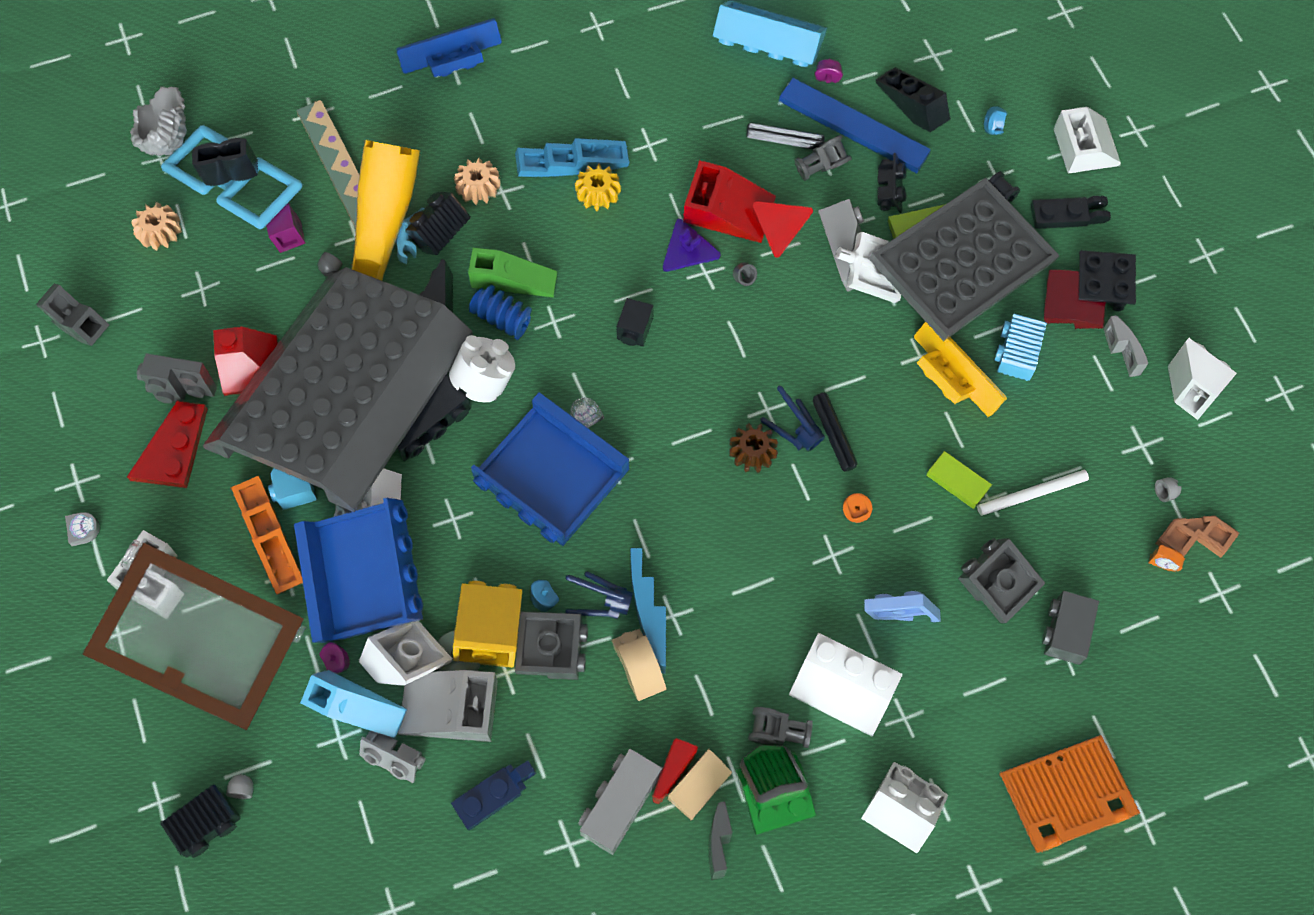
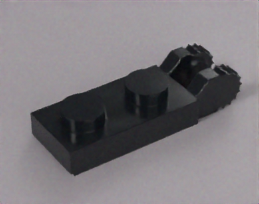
M1092 196L1088 199L1082 197L1032 200L1031 211L1034 228L1083 227L1089 224L1105 223L1111 219L1109 211L1098 210L1089 214V210L1104 208L1108 205V199L1104 196Z

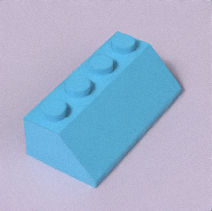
M729 0L720 5L713 37L719 38L718 42L725 45L733 46L734 43L744 45L743 49L754 53H758L759 50L769 52L768 56L771 58L783 60V57L793 59V64L808 67V64L812 65L817 59L827 28Z

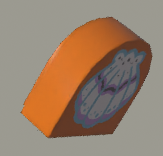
M1159 545L1151 554L1148 563L1174 572L1182 569L1185 558L1180 552L1167 546Z

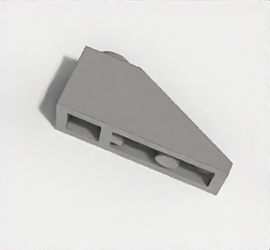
M850 199L819 210V214L841 280L848 292L853 290V288L847 287L850 264L849 262L836 259L835 255L839 247L849 251L854 250L856 235L862 232L859 223L864 222L859 207L853 208Z

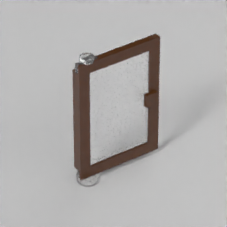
M135 539L126 551L120 567L128 570L82 655L247 730L292 641L299 643L306 630V627L301 625L304 618Z

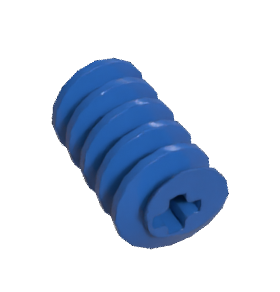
M492 284L486 290L483 288L479 289L471 299L469 312L477 314L480 319H486L487 323L491 325L495 324L497 329L505 330L507 335H514L516 340L520 339L530 323L532 308L528 306L522 312L523 303L518 301L512 306L514 297L509 295L503 300L504 291L502 290L493 295L495 286Z

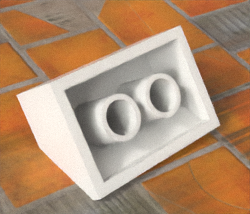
M818 633L789 695L873 736L903 674Z

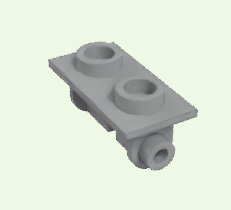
M370 731L366 738H361L359 756L363 757L367 763L375 766L378 765L390 771L398 779H405L411 783L415 782L416 769H421L426 759L421 756L422 753L402 743L396 752L393 748L396 746L397 740L374 731Z

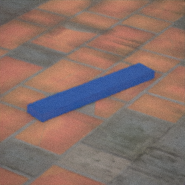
M792 78L780 95L779 102L892 161L893 153H896L900 162H904L905 167L916 174L930 154L931 149L795 78Z

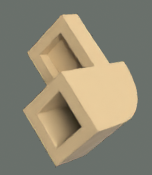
M640 629L626 632L620 637L612 639L614 649L623 664L629 685L638 701L667 690L652 647L646 635L643 636Z

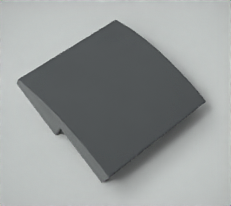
M725 801L718 803L710 832L709 868L711 880L724 878L727 871L722 845L730 842L732 829Z

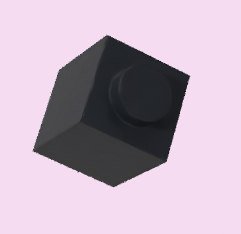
M626 298L616 326L617 339L629 346L639 345L644 347L653 321L654 305Z

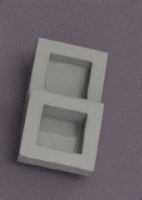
M1111 316L1103 329L1111 354L1122 352L1129 377L1139 376L1149 364L1144 350L1130 328L1118 316Z

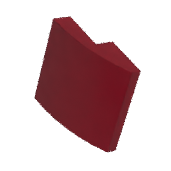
M1049 270L1044 321L1047 323H1074L1075 329L1104 328L1106 302L1079 300V271Z

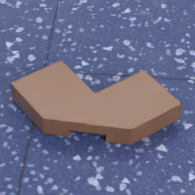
M1215 515L1194 519L1178 518L1169 524L1155 544L1167 546L1185 556L1197 540L1221 558L1240 533Z

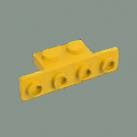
M927 322L921 326L914 335V339L928 353L923 355L917 362L924 374L933 380L942 390L943 395L954 404L970 398L986 416L993 415L1006 401V395L951 337L943 341Z

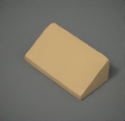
M708 749L668 795V800L692 820L732 772Z

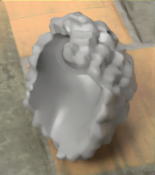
M161 87L155 93L154 98L149 100V105L137 106L133 110V120L135 123L133 124L134 128L130 131L132 135L130 139L133 146L138 147L140 151L150 156L172 155L183 144V138L187 133L184 115L185 100L182 98L181 91L177 87Z

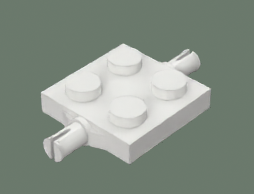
M860 232L856 235L853 251L843 249L842 247L837 249L835 258L850 264L847 287L893 303L900 301L901 294L869 260L872 253L889 243V241Z

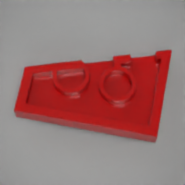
M177 401L127 478L135 482L187 488L208 410L205 404Z

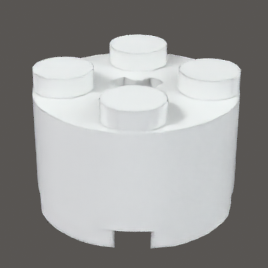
M473 335L467 336L449 371L452 385L457 390L460 387L466 391V397L478 402H492L496 400L497 396L503 393L515 370V361L508 351V344L500 339L491 340Z

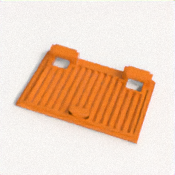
M1102 735L999 773L1036 853L1044 852L1067 841L1101 828L1112 826L1140 814ZM1119 797L1123 807L1111 811L1107 802ZM1051 823L1055 833L1042 837L1038 828Z

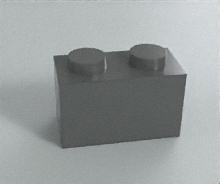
M1063 591L1057 599L1053 598L1048 611V616L1052 617L1051 625L1045 628L1042 638V644L1046 645L1044 655L1080 665L1088 657L1099 601L1067 591Z

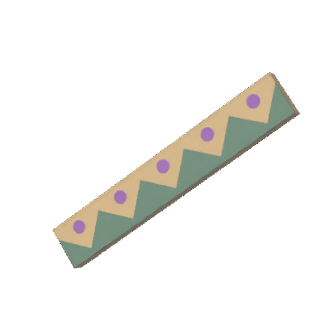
M320 100L297 109V113L356 228L359 173Z

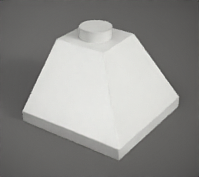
M419 621L391 627L369 637L359 663L377 683L406 685L451 663L452 657Z

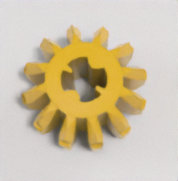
M598 164L596 169L587 166L586 173L579 172L578 180L575 183V191L577 192V199L579 202H584L586 209L593 205L596 211L599 210L600 206H604L608 210L610 203L617 202L618 195L621 192V185L619 184L617 173H612L610 166L603 170L600 164Z

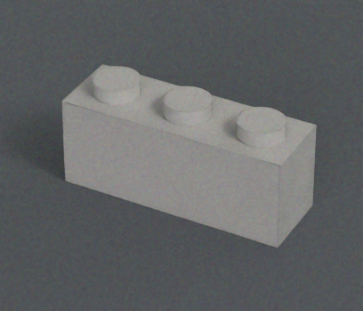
M629 749L626 755L620 754L611 769L615 772L609 783L605 780L603 781L595 795L599 800L592 810L590 808L585 810L578 825L582 826L580 829L582 837L611 855L615 853L662 772L660 766L632 749Z

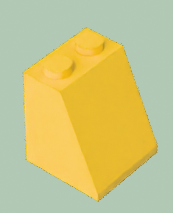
M469 581L468 584L462 583L453 641V661L514 668L522 589H516L517 587L512 584H500L498 587L486 586L487 584L482 581Z

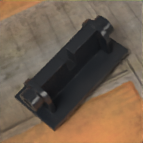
M893 153V161L883 159L878 165L879 185H888L878 187L877 204L882 211H888L891 207L896 206L899 213H902V202H906L905 187L902 186L903 179H906V167L904 162H900L896 153Z

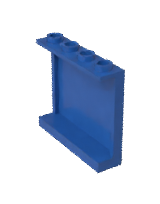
M539 392L532 399L533 408L479 468L473 465L471 469L474 477L473 481L480 489L485 492L489 489L496 495V500L507 509L511 506L519 512L518 517L529 526L532 524L536 525L541 529L540 533L546 540L551 543L556 541L564 546L628 472L629 459Z
M383 498L384 503L355 512H349L317 522L302 521L294 524L312 643L335 642L423 620V602L418 593L416 581L418 572L413 563L411 552L413 543L408 534L406 522L408 514L403 500Z

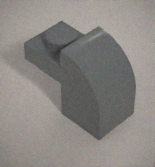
M55 283L36 303V306L52 319L51 322L79 342L90 346L95 343L110 325L90 306L80 304L66 290Z

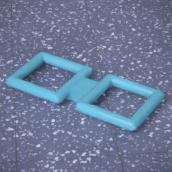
M205 125L198 127L183 142L182 146L176 149L161 165L164 172L203 195L207 194L214 186L205 185L204 182L176 167V165L204 137L218 144L228 140V138ZM258 157V171L261 170L288 186L268 208L258 216L231 200L250 179L244 181L230 180L225 184L218 185L224 191L217 197L216 201L218 205L256 228L263 229L302 189L303 185L300 180Z

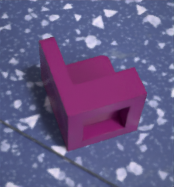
M288 203L266 225L268 237L280 253L305 244L301 221Z

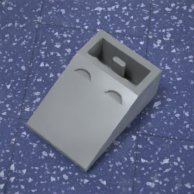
M471 670L436 671L404 686L402 707L406 708L407 711L399 728L398 735L491 742L498 685L495 672Z

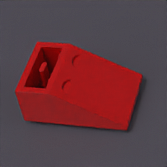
M699 160L684 204L683 222L762 243L765 233L754 210L753 203L755 201L774 203L776 196L727 167Z

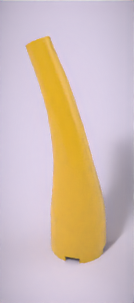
M365 140L358 181L357 221L352 270L382 281L412 198L420 150Z

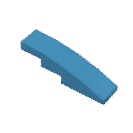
M575 138L572 144L546 143L544 149L517 148L515 153L518 177L579 175V172L586 173L587 166L596 169L597 165L600 164L603 170L609 166L613 170L628 167L629 165L626 141Z
M630 548L632 590L638 621L643 636L646 635L652 647L661 673H665L666 606H654V577H642V548Z

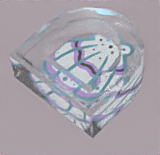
M579 398L570 407V415L587 428L604 419V414L599 406L590 398Z

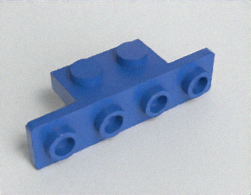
M492 18L396 49L403 73L429 67L434 77H444L450 75L453 71L463 68L470 69L478 63L484 62L480 50L501 44V38L497 22Z

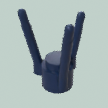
M779 385L777 390L802 424L795 431L797 438L764 417H761L760 421L791 442L798 451L804 447L809 452L818 446L825 436L814 422L801 399H796L795 404L784 388Z
M588 571L584 573L585 577L602 586L572 575H566V580L607 595L604 606L610 607V609H567L565 614L605 616L618 619L619 614L627 615L633 592L627 591V588L617 586Z

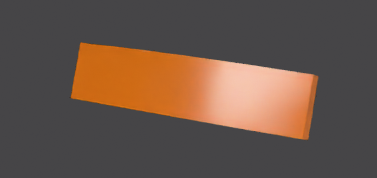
M260 476L231 487L253 539V544L276 595L302 584V574Z

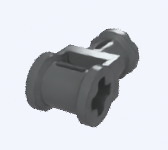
M841 135L820 144L819 147L812 150V154L802 159L798 157L794 160L797 171L804 181L808 180L810 175L820 170L822 172L831 170L852 160L843 147Z
M765 707L753 708L752 713L755 715L753 732L748 737L750 741L764 745L783 746L785 741L799 743L804 748H809L813 721L807 720L805 723L788 720L789 714L780 713L777 710ZM764 721H766L765 731H763Z

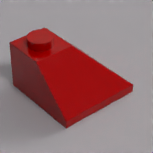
M242 326L213 330L214 356L223 395L241 394L277 346V335Z

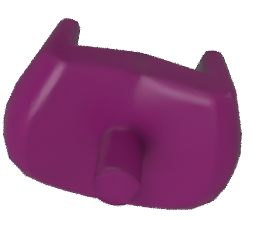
M831 59L821 60L815 71L816 79L818 81H826V83L839 82L843 77L841 64Z
M333 642L324 645L319 655L326 669L336 674L347 670L350 660L346 650Z

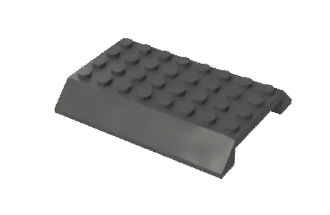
M344 268L326 278L205 441L203 447L228 459L235 451L324 489L329 502L355 512L451 368L467 336L473 335V332L442 303L352 269Z

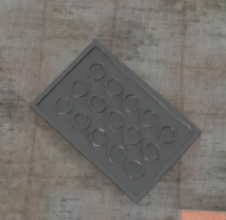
M984 178L872 253L869 260L937 335L945 341L1054 263L1060 255L1005 197Z

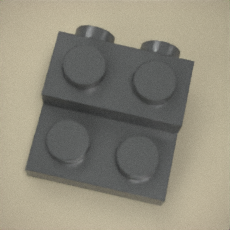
M146 353L143 363H140L137 369V379L145 382L146 392L153 393L160 402L168 404L173 403V401L184 402L186 393L197 398H202L204 395L215 396L217 386L202 362Z
M993 538L981 547L983 554L977 560L972 558L961 567L964 573L958 579L976 601H983L1000 623H1007L1046 583L1009 538L997 540Z
M520 612L515 673L546 675L548 679L578 680L579 672H585L586 654H580L581 642L587 643L588 624H583L581 614Z

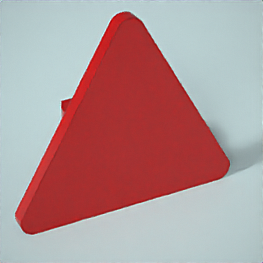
M759 201L753 203L759 222L776 258L781 256L813 213L811 207Z

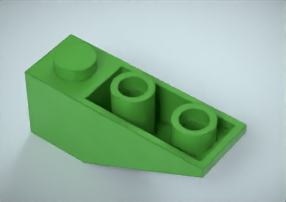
M473 248L468 274L471 288H483L486 290L492 284L495 286V291L502 290L510 293L554 298L558 271L503 251Z

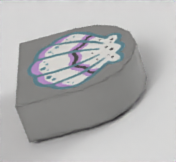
M84 512L65 516L68 543L71 546L91 542L97 537L100 525L91 514Z

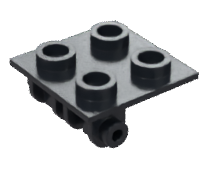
M1080 250L1079 300L1110 303L1114 311H1123L1127 304L1135 305L1136 255Z

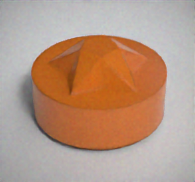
M861 493L849 495L843 503L844 515L852 522H864L872 513L870 499Z

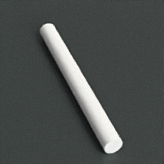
M1081 470L977 505L978 512L983 516L1088 481V473L1086 470Z

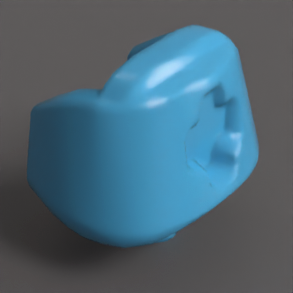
M997 106L989 108L984 119L986 133L990 135L1003 133L1007 115L1006 110Z
M537 580L532 583L530 598L535 608L539 611L547 612L559 602V597L547 580Z

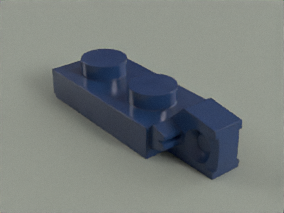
M529 761L524 762L515 769L510 764L451 802V805L469 831L520 797L521 792L526 789L524 782L536 774Z

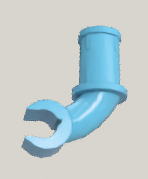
M414 214L403 221L396 239L397 257L404 264H407L408 259L404 251L412 253L414 258H416V246L409 240L411 238L409 234L405 232V229L411 224L409 220Z

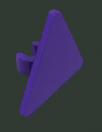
M677 219L663 263V271L668 272L718 260L721 257V253L688 224L684 223L682 219Z

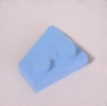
M909 591L905 592L904 596L897 597L889 594L875 595V599H865V612L873 619L913 621V616L927 615L931 618V622H941L940 609L921 592Z

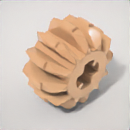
M480 158L477 159L476 163H472L468 159L466 162L467 166L459 165L454 181L456 192L462 195L465 202L473 199L475 205H477L479 200H483L487 204L489 201L488 196L496 198L497 189H500L501 183L499 171L497 168L492 167L490 161L482 164Z
M156 202L152 208L145 204V211H136L138 218L132 220L133 233L146 248L152 246L157 251L160 245L168 248L169 241L177 242L176 234L182 233L180 218L177 213L173 212L171 207L168 205L162 207L161 204Z

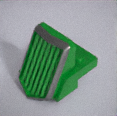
M758 745L741 760L740 768L735 769L756 835L816 816L804 770L795 751L791 752L785 746Z

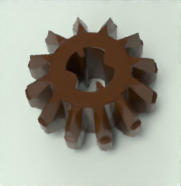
M748 423L746 431L738 428L735 433L736 437H731L730 439L732 448L729 450L730 457H736L734 461L736 466L745 464V472H748L750 467H754L756 472L759 473L762 465L769 468L772 464L771 459L777 458L778 451L775 448L778 446V441L771 438L772 430L762 431V424H759L757 429H753L752 425Z

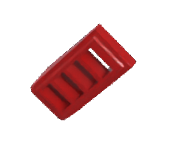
M677 738L673 740L653 793V803L659 805L665 799L696 756L698 746Z

